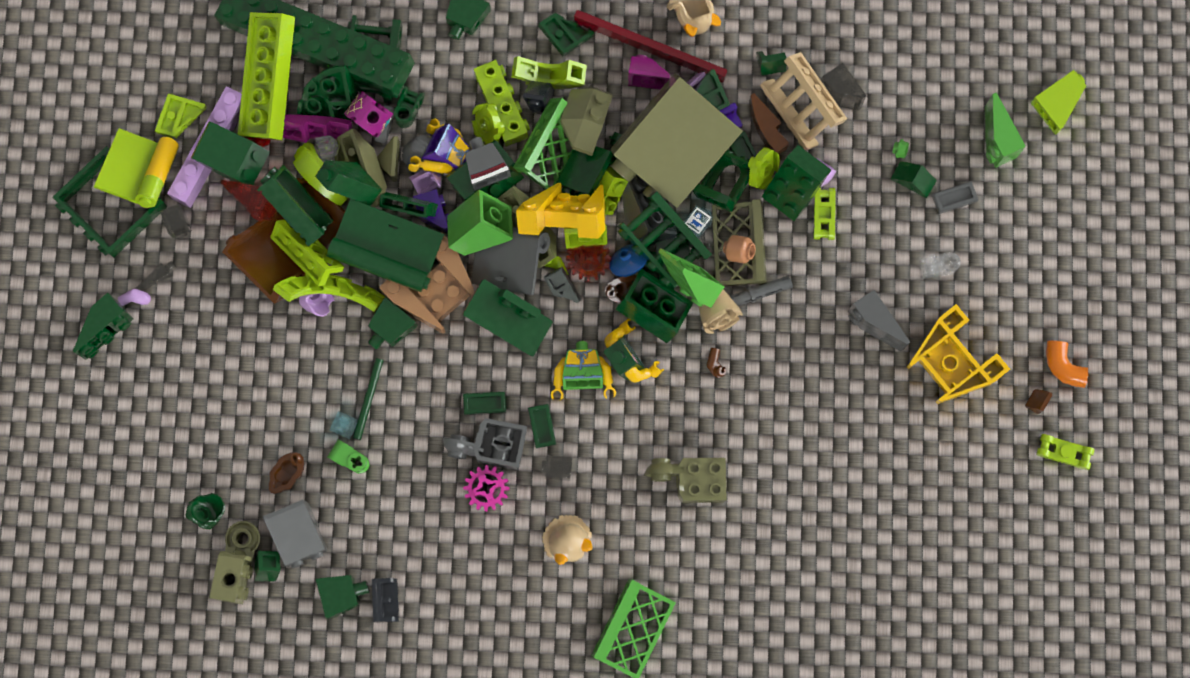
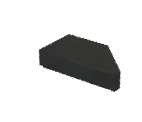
M563 266L543 277L554 296L564 297L576 303L580 302L581 298Z

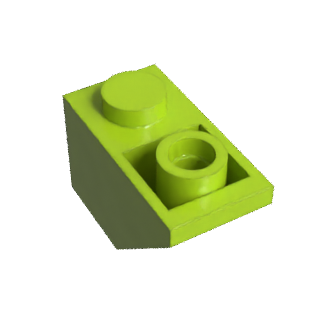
M609 166L598 187L600 185L604 187L605 214L613 215L628 181Z

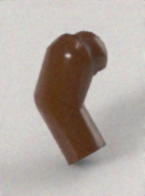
M710 348L706 366L714 377L721 378L726 375V368L722 367L718 361L720 349Z

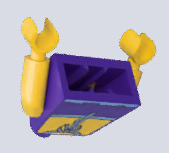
M434 118L426 127V131L429 134H433V137L422 157L424 162L418 156H413L410 162L417 165L409 164L408 169L412 172H417L421 167L426 171L450 174L467 161L465 154L469 151V146L458 129L453 128L449 123L440 125L439 120Z

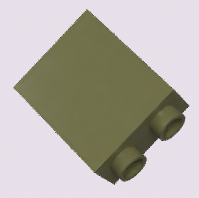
M674 73L610 149L613 155L617 157L611 167L628 182L637 174L649 184L642 192L646 197L657 191L666 202L669 201L678 208L743 131Z

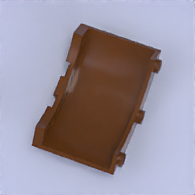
M297 178L301 185L334 220L327 226L324 234L317 239L328 250L332 239L336 237L345 210L340 205L323 196L304 178ZM275 208L270 212L266 211L257 223L236 236L232 235L226 241V247L222 251L274 304L284 299L273 290L275 284L289 277H303L306 275L270 238L276 221L285 220Z

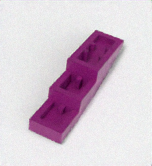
M285 115L283 138L305 143L309 139L329 142L332 138L337 139L340 135L353 129L352 120L315 115Z

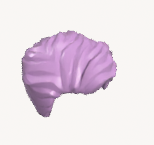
M309 294L299 297V303L306 311L323 317L330 312L329 305L334 301L335 297L331 294Z

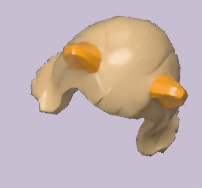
M669 0L667 4V9L675 10L680 25L691 37L705 33L711 25L721 26V20L714 13L711 0Z
M561 515L559 519L554 518L552 522H549V526L545 528L542 536L546 555L554 558L558 565H562L566 561H578L584 556L585 552L592 550L593 547L590 541L592 538L590 528L576 515Z

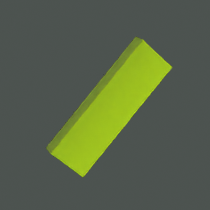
M250 12L238 124V135L242 137L283 140L295 17L282 13Z

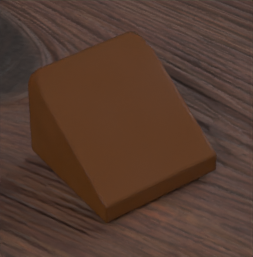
M1039 389L1033 390L1025 407L1036 414H1040L1046 408L1052 393Z

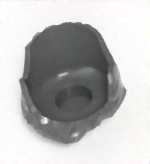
M429 135L417 136L404 145L402 157L408 166L409 164L417 165L410 162L413 156H418L424 162L422 157L432 137Z

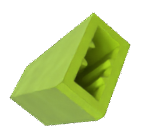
M1075 70L1041 92L1031 102L1032 106L1055 135L1064 127L1087 86L1082 75L1077 74Z

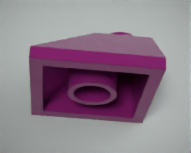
M645 55L631 56L628 86L661 90L670 79V74L653 59Z

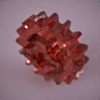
M582 245L578 248H568L567 251L570 255L566 256V261L569 262L567 267L568 269L573 268V276L577 273L579 274V280L583 276L586 277L588 282L592 276L595 280H598V274L604 276V269H609L610 264L607 263L611 261V256L608 255L610 249H604L605 245L588 247ZM576 253L578 254V257L580 258V259L577 261L578 263H575V255H576ZM600 254L602 255V258H603L601 264L599 263V260L597 259ZM585 257H587V258L592 257V261L589 260V259H587V260L585 261Z

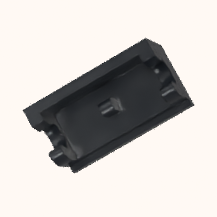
M397 578L372 579L374 623L399 622Z

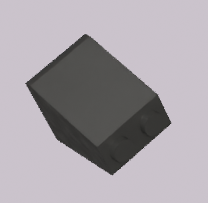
M298 501L263 516L285 566H291L292 569L300 567L304 564V560L309 558L312 560L319 559L324 556L323 552L328 551L310 504L306 501Z

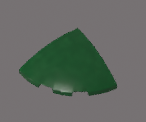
M346 65L325 69L307 83L303 89L305 91L302 98L298 102L297 115H315L352 120L344 113L358 95V91Z

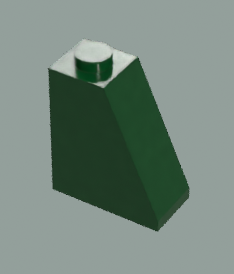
M326 160L315 176L328 191L367 205H372L382 191V188L357 162Z

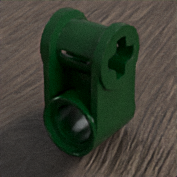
M407 86L403 88L394 109L395 120L399 127L408 128L413 124L417 112L422 106L425 93L421 92L419 94L409 90ZM403 113L409 115L406 119H400L399 116Z

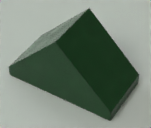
M900 161L891 177V180L926 199L937 181L922 165Z

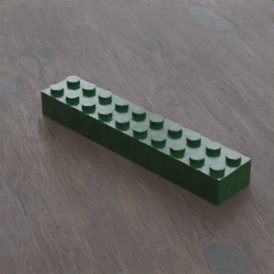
M222 0L214 14V17L222 26L248 36L250 12L282 13L295 17L291 55L325 69L346 65L354 81L396 99L415 64L411 55L405 51L281 0Z

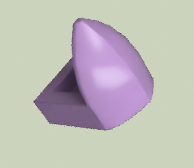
M422 170L409 177L417 194L431 191L437 187L440 188L442 184L441 175L438 172Z

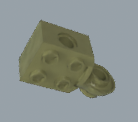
M657 458L652 459V464L644 472V476L651 477V481L655 482L671 481V477H676L677 496L681 503H724L727 500L726 458H683L680 464H671V459Z
M238 521L232 524L226 532L225 551H220L209 597L211 599L243 605V601H246L248 598L249 588H246L248 579L252 578L253 574L251 562L253 561L254 551L260 543L258 528L248 521ZM246 533L248 541L241 545L239 537L241 534ZM235 576V583L231 585L230 579Z

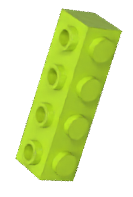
M494 60L474 68L475 77L486 102L496 105L500 121L504 124L505 132L501 134L505 146L508 147L527 139V131L530 130L527 120H522L520 116L522 109L518 101L514 102L512 97L514 90L511 83H506L504 79L507 75L503 65L499 66L497 61Z

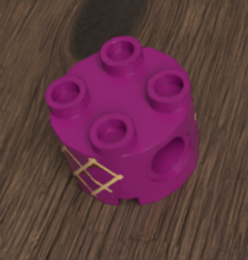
M362 91L355 97L344 114L378 138L392 119L393 113L379 103L375 106L376 101Z

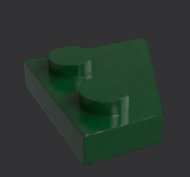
M557 13L552 14L538 25L562 57L594 36L593 31H586L578 27L577 23L566 20Z
M710 69L695 90L720 111L729 106L730 103L715 69Z

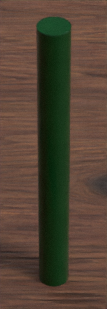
M375 359L353 439L361 441L384 360Z

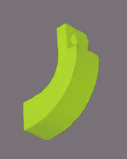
M517 56L513 61L511 77L525 81L526 85H529L531 81L551 83L554 89H572L585 84L587 65L572 60L559 64H546Z
M307 141L300 146L294 155L295 160L293 164L295 168L318 192L341 206L348 197L328 191L315 177L324 162L318 156L313 144Z

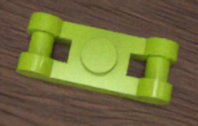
M820 187L814 196L813 240H820V238L835 240V188L821 190ZM821 198H828V202H821ZM821 224H828V230H821Z
M1041 434V446L1037 449L1036 455L1084 470H1090L1091 463L1089 461L1095 449L1054 438L1047 434ZM1050 444L1055 446L1053 452L1048 450ZM1077 452L1082 454L1081 460L1075 459Z

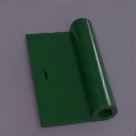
M350 199L336 237L332 239L329 245L327 257L422 292L423 289H428L431 278L428 276L444 234Z

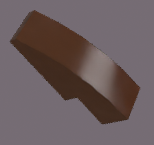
M753 93L750 96L749 103L756 130L766 148L772 149L780 155L789 145V142L778 131L781 121Z

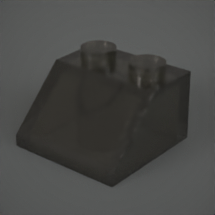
M843 63L822 76L821 82L839 107L853 110L861 109L866 94Z

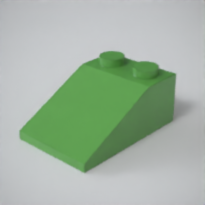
M997 92L992 94L985 105L986 157L991 164L993 163L995 168L1016 159L1026 147Z
M660 248L659 254L672 279L681 287L679 291L688 297L691 296V301L696 305L702 307L704 304L711 308L725 286L702 267Z

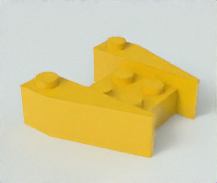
M557 183L526 200L516 210L518 234L539 235L545 227L577 228L578 238L599 239L605 231L603 185H600L590 197L588 194L571 196L569 193H562L561 183Z
M957 304L938 318L907 366L910 369L917 362H920L943 390L945 395L936 401L937 404L990 386L1011 370L998 353L980 366L954 333L967 324L969 319Z

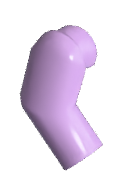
M131 289L119 296L118 301L122 306L130 302L147 305L150 303L151 297L144 291Z

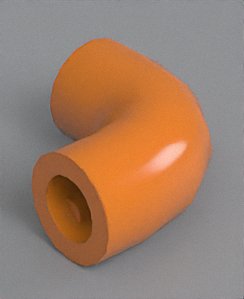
M1054 340L1047 341V364L1052 374L1062 383L1085 388L1088 380V368L1075 366L1069 362L1067 358L1068 343Z

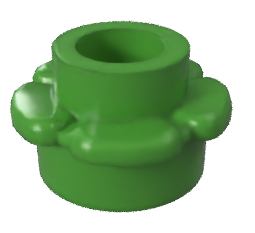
M900 139V142H895L893 154H896V158L906 157L909 142H905L903 139Z

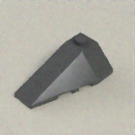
M637 174L627 183L622 194L626 226L643 212L650 202L642 193L648 186V183ZM659 211L657 213L654 212L632 233L641 242L663 222L662 219L664 217ZM673 227L671 229L667 228L649 246L656 244L657 241L674 238L677 232Z

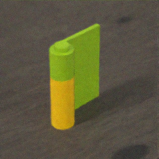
M119 128L94 188L134 202L144 208L154 207L178 151V142L169 137H162L157 143Z

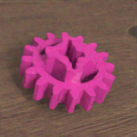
M488 465L485 466L483 471L480 467H477V473L475 474L471 471L472 478L465 479L469 484L463 487L465 491L469 492L465 495V498H471L472 500L469 504L472 506L476 503V510L478 511L481 507H484L485 512H488L489 507H492L495 511L496 504L503 506L502 498L508 499V496L504 494L505 491H510L509 487L504 486V484L508 483V479H502L504 473L500 472L497 474L496 467L492 471L489 470ZM485 475L494 476L498 480L491 481ZM478 478V486L472 490L473 484ZM484 484L492 486V488L489 489L490 493L486 494L485 491L481 492V490L484 489ZM501 488L499 496L495 499L494 494L496 490ZM476 497H484L488 503L481 502Z

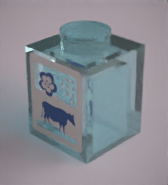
M696 205L684 222L699 240L713 221L712 213L705 207L699 208Z

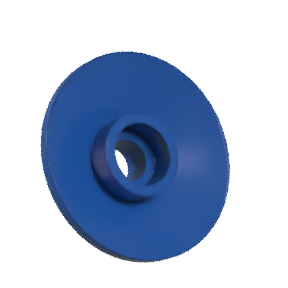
M633 244L620 248L611 257L609 268L614 275L627 277L637 273L645 266L647 260L642 255L638 256L631 248Z

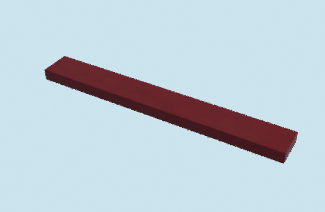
M577 10L574 15V22L580 26L697 73L704 72L707 74L710 69H715L720 82L724 83L728 70L583 11Z

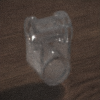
M954 253L931 254L918 258L922 279L954 274L961 263L959 256ZM948 260H950V263H954L952 268L946 265Z

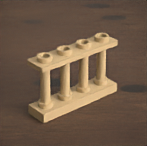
M800 52L789 56L785 60L789 69L776 81L770 79L762 82L760 86L764 94L774 105L776 111L786 122L787 127L795 135L798 143L803 149L809 150L819 144L815 137L828 125L830 128L840 125L847 120V117ZM794 75L800 86L786 97L781 87ZM806 92L812 102L798 114L792 103ZM815 109H818L823 119L809 130L803 120Z

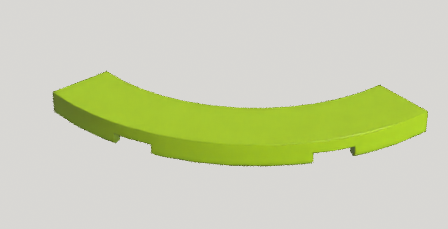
M306 274L303 277L293 276L275 284L273 288L276 293L288 302L309 294H331L358 302L373 312L377 311L385 298L384 295L365 285L363 287L353 283L352 279L330 274L325 286H318Z

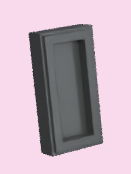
M972 181L932 194L938 214L979 201Z

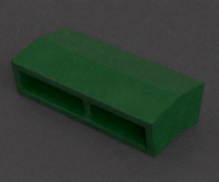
M385 192L380 194L379 207L426 218L429 216L435 217L438 204ZM393 200L403 202V206L392 204ZM413 206H422L424 211L413 209Z

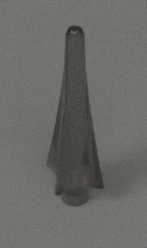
M172 261L166 265L161 262L135 289L143 291L172 277L171 271L176 268V265Z

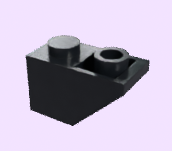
M531 81L524 92L523 98L530 111L542 115L549 100L553 98L555 90L551 83Z

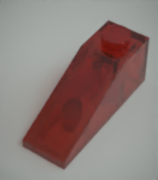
M221 180L220 184L251 214V217L258 221H272L277 210L262 195V190L260 192L257 190L259 186Z

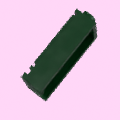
M284 164L278 169L273 167L260 180L262 185L257 190L259 192L262 190V195L297 233L301 234L300 237H304L307 240L305 244L308 247L320 238L327 229V226L334 221Z

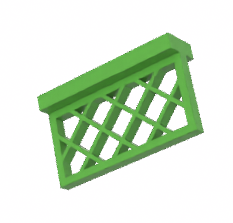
M552 98L549 100L513 166L515 170L525 173L545 190L551 187L548 185L547 175L553 174V185H555L573 149L571 152L566 150L565 141L569 139L564 138L563 128L560 123L561 114L568 103L563 98ZM557 128L559 140L553 141L551 133L553 129ZM560 142L562 154L555 155L553 144ZM548 145L550 157L543 158L542 150L544 146ZM562 157L564 165L562 169L558 170L556 158ZM551 160L553 171L546 173L544 161ZM535 163H539L541 172L539 175L531 171Z
M628 579L591 657L633 678H640L676 602L632 579ZM640 589L648 594L650 602L638 604L636 597ZM659 601L668 603L669 606L666 612L658 615L654 603ZM651 604L654 616L643 619L640 608ZM637 609L640 621L629 625L627 615L630 611ZM656 619L658 625L656 632L648 634L645 622ZM642 624L645 636L634 639L630 627ZM628 629L631 640L620 644L617 637L619 631ZM646 638L649 646L647 651L638 653L635 642ZM632 643L636 655L624 659L621 647ZM618 648L621 660L616 662L607 660L606 658L610 650ZM637 658L639 667L636 673L628 670L625 661ZM623 663L624 668L617 664Z

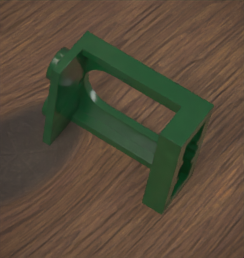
M727 149L706 174L702 183H698L692 190L695 196L732 212L749 182L750 168L748 163L750 159L745 156H735ZM734 165L740 168V176L729 196L713 190L722 171L726 167Z

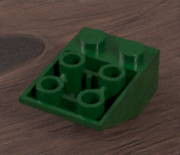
M106 293L91 306L73 352L85 360L93 358L98 354L99 348L104 344L111 343L120 330L124 331L131 325L133 317L118 300L109 293Z

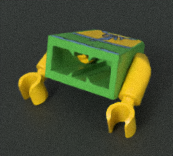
M577 342L576 350H568L566 357L562 358L554 369L553 385L555 389L551 392V398L554 400V393L556 391L561 393L560 400L564 398L561 386H563V390L601 389L603 385H605L603 390L604 398L607 399L606 391L608 389L613 391L614 398L616 390L611 386L613 379L610 365L603 357L598 356L596 349H588L587 342Z

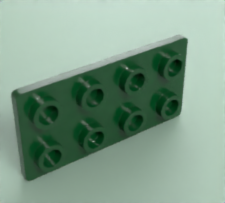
M485 279L480 282L463 312L464 317L532 357L535 355L553 323L551 319L541 314L540 309L507 289H500Z

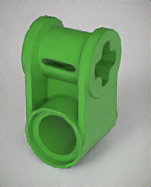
M337 439L327 456L332 461L358 474L365 473L370 466L366 456ZM356 460L362 462L361 467L355 464Z

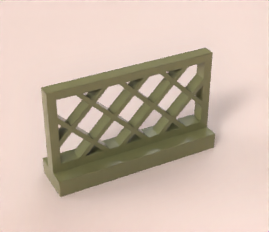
M761 199L752 200V202L736 203L733 208L735 210L729 212L730 215L724 222L717 218V210L724 209L712 205L716 280L723 286L762 285L767 283ZM749 207V215L744 221L736 215L741 208ZM733 216L741 222L734 232L726 226ZM743 226H746L750 230L751 235L749 238L755 244L756 251L753 259L743 264L735 272L728 266L731 261L723 262L719 258V253L723 250L725 242L718 238V233L724 227L731 233V236L737 235ZM748 266L753 271V279H743L739 274ZM725 268L734 274L728 281H720V273Z

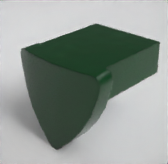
M763 51L756 52L762 76L786 71L787 64L785 60L787 58L785 52L765 56Z

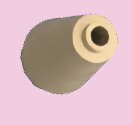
M724 289L711 308L704 304L702 307L698 306L703 329L709 334H713V330L718 328L721 332L732 327L740 320L738 316L743 315L741 309Z

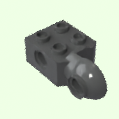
M485 418L479 426L475 443L470 442L471 438L455 434H452L450 438H442L449 457L466 459V456L469 455L476 457L477 463L519 471L527 426Z

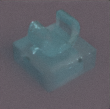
M338 411L330 431L350 440L358 420Z

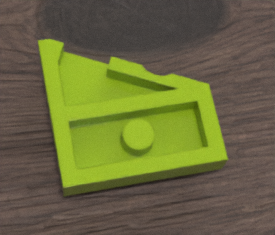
M168 93L155 132L176 139L206 110V104Z

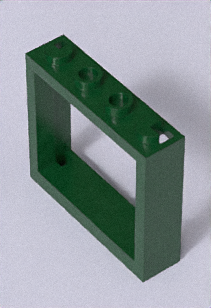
M106 146L52 198L57 202L55 206L63 214L67 212L71 216L69 220L77 228L81 226L85 230L83 234L91 242L95 240L99 244L97 248L105 256L110 254L115 258L168 206L158 198L156 205L151 207L110 246L67 203L101 170L110 150Z

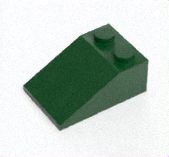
M209 121L191 159L242 188H252L270 151Z

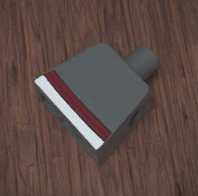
M476 137L469 142L472 150L467 152L465 156L474 191L511 177L507 164L493 143L484 145L481 137Z

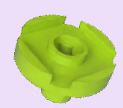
M484 103L475 106L472 115H476L475 121H472V126L476 137H481L482 141L485 142L484 145L494 140L498 142L501 134L505 132V127L500 121L496 105L494 103Z
M764 147L756 157L750 158L748 163L750 168V186L762 190L767 189L773 179L774 171L777 172L779 170L780 157L777 152Z

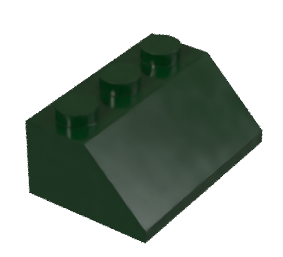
M494 140L491 143L494 144L507 164L511 177L478 190L497 199L524 179L521 172L513 168L515 165L514 161L501 145ZM467 161L446 176L463 202L478 191L473 189Z
M641 269L623 294L615 310L665 343H668L678 333L693 302L672 288L665 287L660 280Z

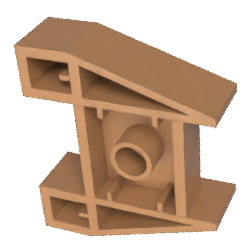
M445 235L435 258L439 265L428 276L431 278V282L427 290L423 289L422 292L413 289L409 290L408 287L386 280L379 287L388 300L403 312L442 334L446 331L440 322L468 297L472 298L475 293L458 252L448 248V238Z

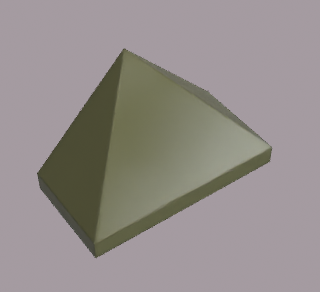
M393 136L377 156L380 168L395 182H397L400 149L398 136Z

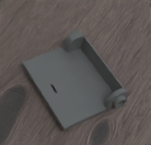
M513 227V239L511 241L475 252L471 284L479 285L485 279L500 289L534 295L539 253H545L550 245L549 234L546 232H540L539 235L518 234V228Z

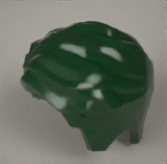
M218 494L199 495L187 505L186 518L198 525L199 528L210 530L221 520L225 512V503Z

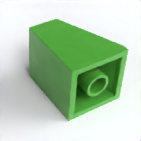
M481 190L474 193L447 216L448 248L464 256L513 239L511 206Z

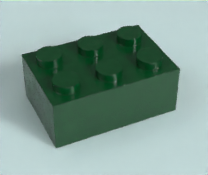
M798 145L786 157L761 197L792 221H795L807 208L831 172V169Z

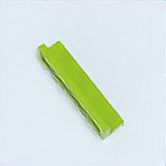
M277 220L270 238L318 286H325L329 274L343 271L344 266L339 261L327 257L328 250L318 240L308 247L305 244L306 239L304 237L301 238V234L291 228L286 220Z

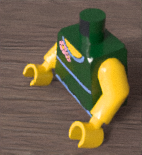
M627 319L605 337L604 342L607 348L603 351L619 376L628 381L636 383L651 376L654 378L658 377L664 371V369L660 370L657 368L660 362L655 361L649 368H645L624 337V335L629 334L636 328V326L633 328L629 327L628 322L630 319Z

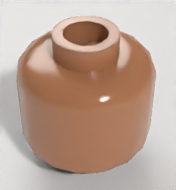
M732 235L723 245V252L726 254L728 261L746 264L750 259H753L756 251L752 240L744 236Z

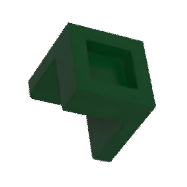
M258 551L254 561L255 581L277 580L280 573V554L278 551Z

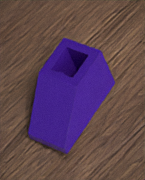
M437 189L413 196L415 199L438 204L435 217L429 216L425 218L419 216V218L424 223L444 233H448L447 216L449 214H444L442 208L446 206L443 194L438 195ZM415 205L417 210L424 211V207Z

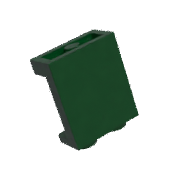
M595 146L592 156L573 149L556 184L561 183L562 193H569L571 196L588 194L591 197L608 166L612 165L617 157L610 150Z

